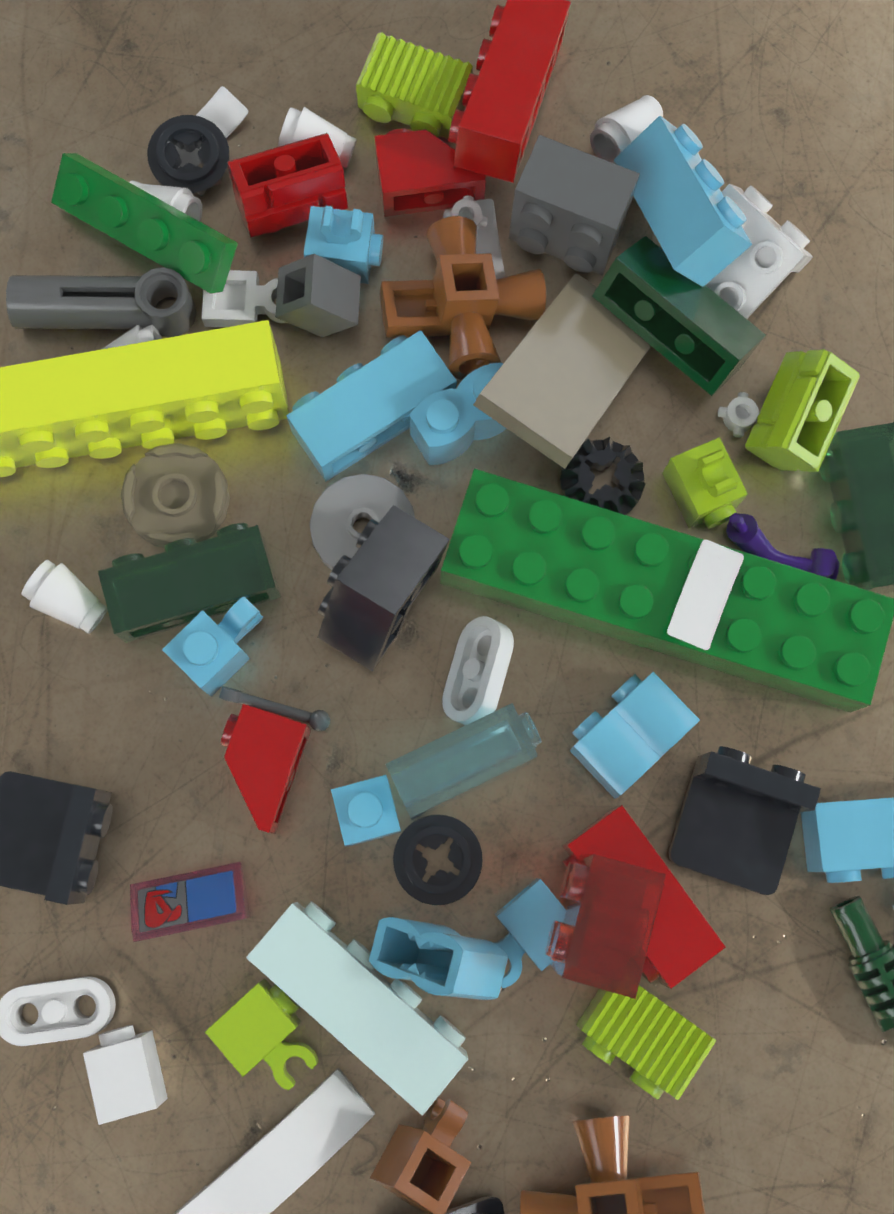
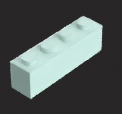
M312 901L306 908L298 902L292 903L246 958L423 1116L467 1062V1051L461 1047L466 1037L443 1016L440 1015L433 1022L418 1009L417 1006L423 999L404 981L394 979L390 984L375 971L369 962L371 952L361 943L353 939L347 946L332 933L331 930L337 923Z

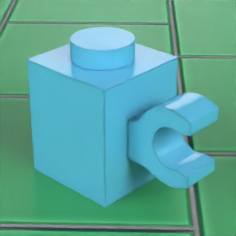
M311 206L304 257L311 254L321 256L360 275V283L369 284L371 265L380 266L383 250V235L375 234L373 213H365L359 209L349 211L333 209L332 206H325L324 208Z
M243 596L228 610L218 625L202 610L162 650L204 692L212 697L250 659L237 643L263 619V616Z
M536 878L494 914L509 932L504 938L494 942L505 951L510 962V968L503 977L502 988L511 986L520 977L524 953L528 955L541 971L548 965H551L557 971L581 950L576 941L585 932L541 879Z

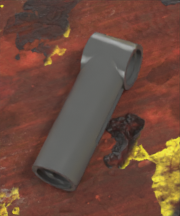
M163 267L151 269L142 276L12 275L7 282V313L10 323L15 329H132L136 325L143 329L153 325L161 336L175 337L184 334L191 328L197 314L195 303L185 280L173 269ZM163 298H177L176 302L167 309L155 308L157 303Z

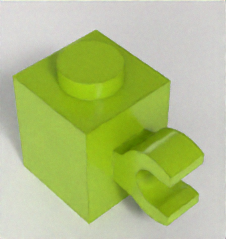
M720 437L671 457L662 472L688 528L705 522L707 528L710 529L729 521L730 516L737 513L735 509L748 495Z
M266 979L256 984L205 1031L242 1077L264 1059L273 1071L276 1082L288 1091L296 1083L286 1069V1062L289 1058L300 1057L311 1069L319 1062L315 1051L309 1045L302 1042L288 1043L284 1041L302 1022L295 1014L300 1006L276 984L271 986Z

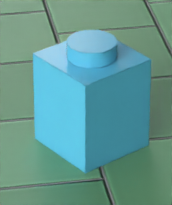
M387 775L331 789L345 846L349 847L402 832Z

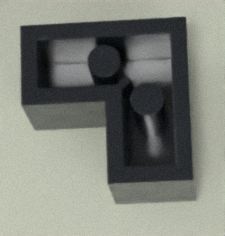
M394 505L380 522L371 519L357 540L356 547L359 550L352 559L343 555L329 575L327 584L332 586L318 609V613L324 616L317 638L373 672L400 634L411 605L436 572L450 539Z

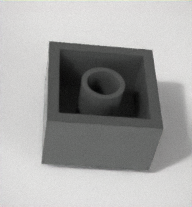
M539 135L515 189L509 239L516 241L522 249L530 253H546L564 260L566 265L576 271L583 273L592 271L603 276L625 224L640 173Z

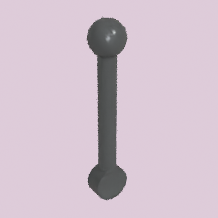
M224 686L221 688L219 698L223 700L246 704L309 723L312 729L316 731H324L330 725V716L324 710H316L312 713L246 694L237 689Z

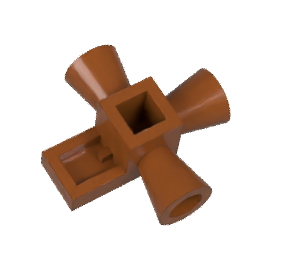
M451 216L433 223L426 233L427 240L437 261L433 280L382 281L379 295L386 338H397L402 335L410 337L420 330L425 337L451 335L448 369L456 379L463 380L469 373L479 367L492 363H501L489 334L494 314L538 321L546 309V285L541 269L496 279L492 254H476V223L467 217Z
M630 1115L572 1121L591 1182L575 1185L576 1196L522 1190L520 1195V1214H705L699 1171L627 1178Z

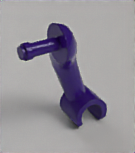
M734 513L730 516L726 529L727 535L743 552L833 580L837 579L840 562L833 550L814 548L810 558L787 555L776 550L771 545L753 516L746 513Z

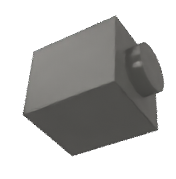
M311 254L282 266L278 269L275 318L320 337L358 325L361 276L316 254Z

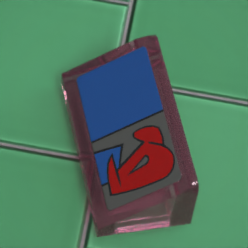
M241 862L130 884L133 942L251 917Z

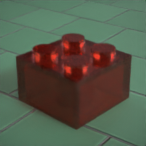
M581 854L579 863L569 862L560 897L569 899L564 922L554 920L545 955L550 956V960H553L552 969L561 978L636 999L666 874L596 854Z

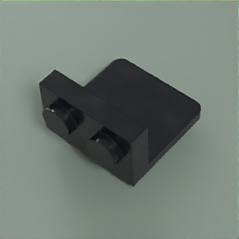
M719 746L717 753L711 751L697 758L669 849V859L673 864L761 895H772L776 892L799 813L815 811L821 788L804 783L806 774L781 765H773L771 771L750 765L751 755L733 748Z
M12 771L3 773L0 776V886L44 895V900L65 905L84 903L86 895L92 892L97 879L99 863L95 858L100 838L105 837L110 826L113 807L109 802L112 792Z

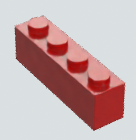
M507 0L505 7L496 5L489 31V36L493 38L492 40L483 39L477 58L476 70L480 71L479 75L470 73L466 83L462 102L466 109L465 111L456 109L452 119L448 141L456 143L453 166L514 183L563 43L571 5L570 1Z

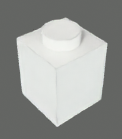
M128 1025L98 1035L100 1045L83 1053L98 1125L157 1109L168 1099L152 1030L135 1035L133 1025Z

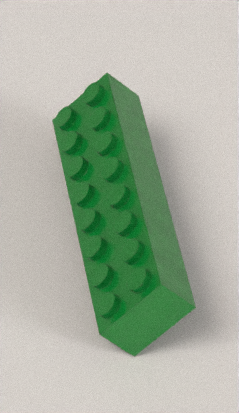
M475 468L449 543L440 576V584L847 712H853L871 705L894 618V598L724 546L743 554L744 560L728 596L710 648L703 650L668 635L667 629L692 564L704 539Z

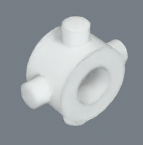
M464 196L462 200L454 204L452 210H444L443 218L451 216L467 217L476 223L477 231L479 226L486 227L488 224V216L482 215L480 206L473 201L474 198L472 196Z
M745 392L738 393V397L733 399L728 407L720 406L718 409V417H723L725 426L737 438L743 437L744 432L748 431L754 423H757L759 415L757 404L748 398L749 394Z

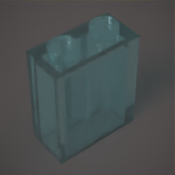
M513 703L387 763L386 767L411 820L414 821L531 764L538 757L535 748L541 743V738L530 715L527 712L518 715Z

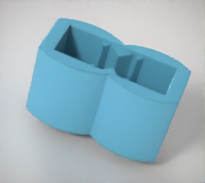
M492 363L479 367L469 373L460 382L457 389H446L433 393L414 407L409 415L410 435L428 465H440L450 462L462 455L470 447L473 440L488 439L507 429L473 405L480 392L503 363Z
M654 672L643 681L634 674L611 696L618 703L613 710L604 718L595 710L572 732L579 741L570 749V752L614 799L621 796L700 721Z
M395 917L379 920L369 957L371 965L386 977L412 980L420 989L433 995L478 1000H493L499 997L508 955L505 951L491 941L461 936L454 929L444 925Z

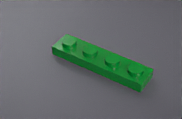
M62 154L51 200L52 204L159 265L173 269L182 278L210 294L223 292L238 242L79 154Z

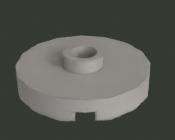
M369 474L344 477L327 487L314 504L310 520L312 543L324 565L333 570L343 555L352 559L359 550L356 547V543L361 533L353 529L355 521L359 518L375 519L380 522L393 505L415 518L413 506L402 489L386 478Z

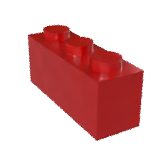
M623 805L614 807L562 845L569 857L562 861L563 865L581 889L589 884L603 902L596 907L598 914L615 936L624 931L636 948V951L629 956L650 984L658 979L662 985L672 989L726 948Z

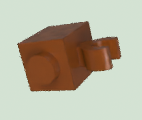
M437 1097L425 1116L424 1130L401 1124L398 1125L370 1179L420 1211L428 1214H445L471 1164L469 1160L450 1148L456 1135L462 1129L469 1112L452 1100L448 1099L445 1102Z

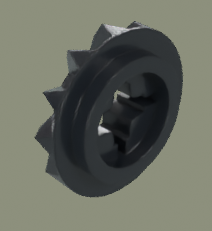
M180 115L162 123L151 136L147 149L149 167L161 186L188 188L192 193H197L201 196L213 185H221L222 176L228 168L227 162L230 161L229 146L223 132L213 122L196 115ZM176 146L189 153L193 152L196 148L199 149L197 154L203 167L200 168L198 165L195 167L191 163L181 167L182 161Z
M611 437L593 441L587 439L565 469L562 467L560 477L561 489L565 497L623 515L628 514L637 505L646 485L643 462L639 461L633 454L630 445L614 442ZM614 463L616 467L612 481L617 487L612 488L605 484L600 490L597 488L593 494H590L589 492L592 489V483L595 478L594 473L590 469L595 468L603 471L607 466L610 467Z
M440 814L428 815L412 822L397 840L393 855L395 875L402 888L414 899L429 905H447L466 896L477 883L483 862L481 846L473 831L462 821ZM448 838H451L453 842L449 846L451 850L447 858L454 863L453 867L460 871L459 874L455 875L451 871L447 873L444 870H438L434 876L431 875L428 881L425 882L422 879L426 874L425 869L428 861L422 856L423 853L416 849L417 845L420 844L424 848L429 847L436 850L441 844H445Z

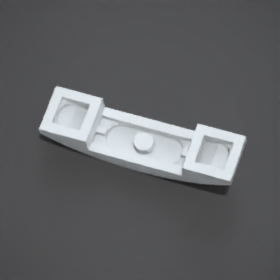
M339 1068L336 1069L301 1100L285 1118L174 1214H270L341 1149L375 1115V1112Z

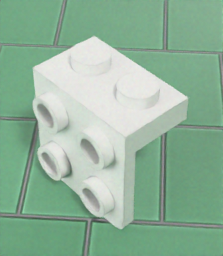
M728 184L722 191L724 197L728 196L744 213L747 221L741 226L752 245L709 281L706 286L747 319L791 272L799 273L813 256L804 249L810 240L795 225L787 220L780 226L767 214L773 205L751 185L743 191L739 187Z

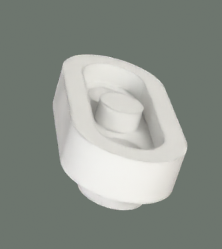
M482 616L475 618L463 629L443 692L442 705L445 714L451 720L468 727H478L486 723L494 714L513 652L514 639L511 630L506 625L490 617Z
M90 976L28 984L14 988L7 992L0 1000V1036L8 1043L16 1046H29L92 1036L103 1030L113 1018L116 1006L113 991L103 980ZM83 995H88L95 1001L96 1009L92 1016H85L79 1010V1000ZM27 1003L33 1004L38 1010V1019L34 1024H29L23 1019L22 1010Z

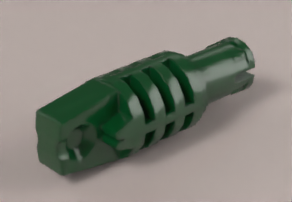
M854 896L830 908V911L852 953L848 958L850 962L848 966L882 1032L894 1028V944H891L890 940L883 941L861 897Z

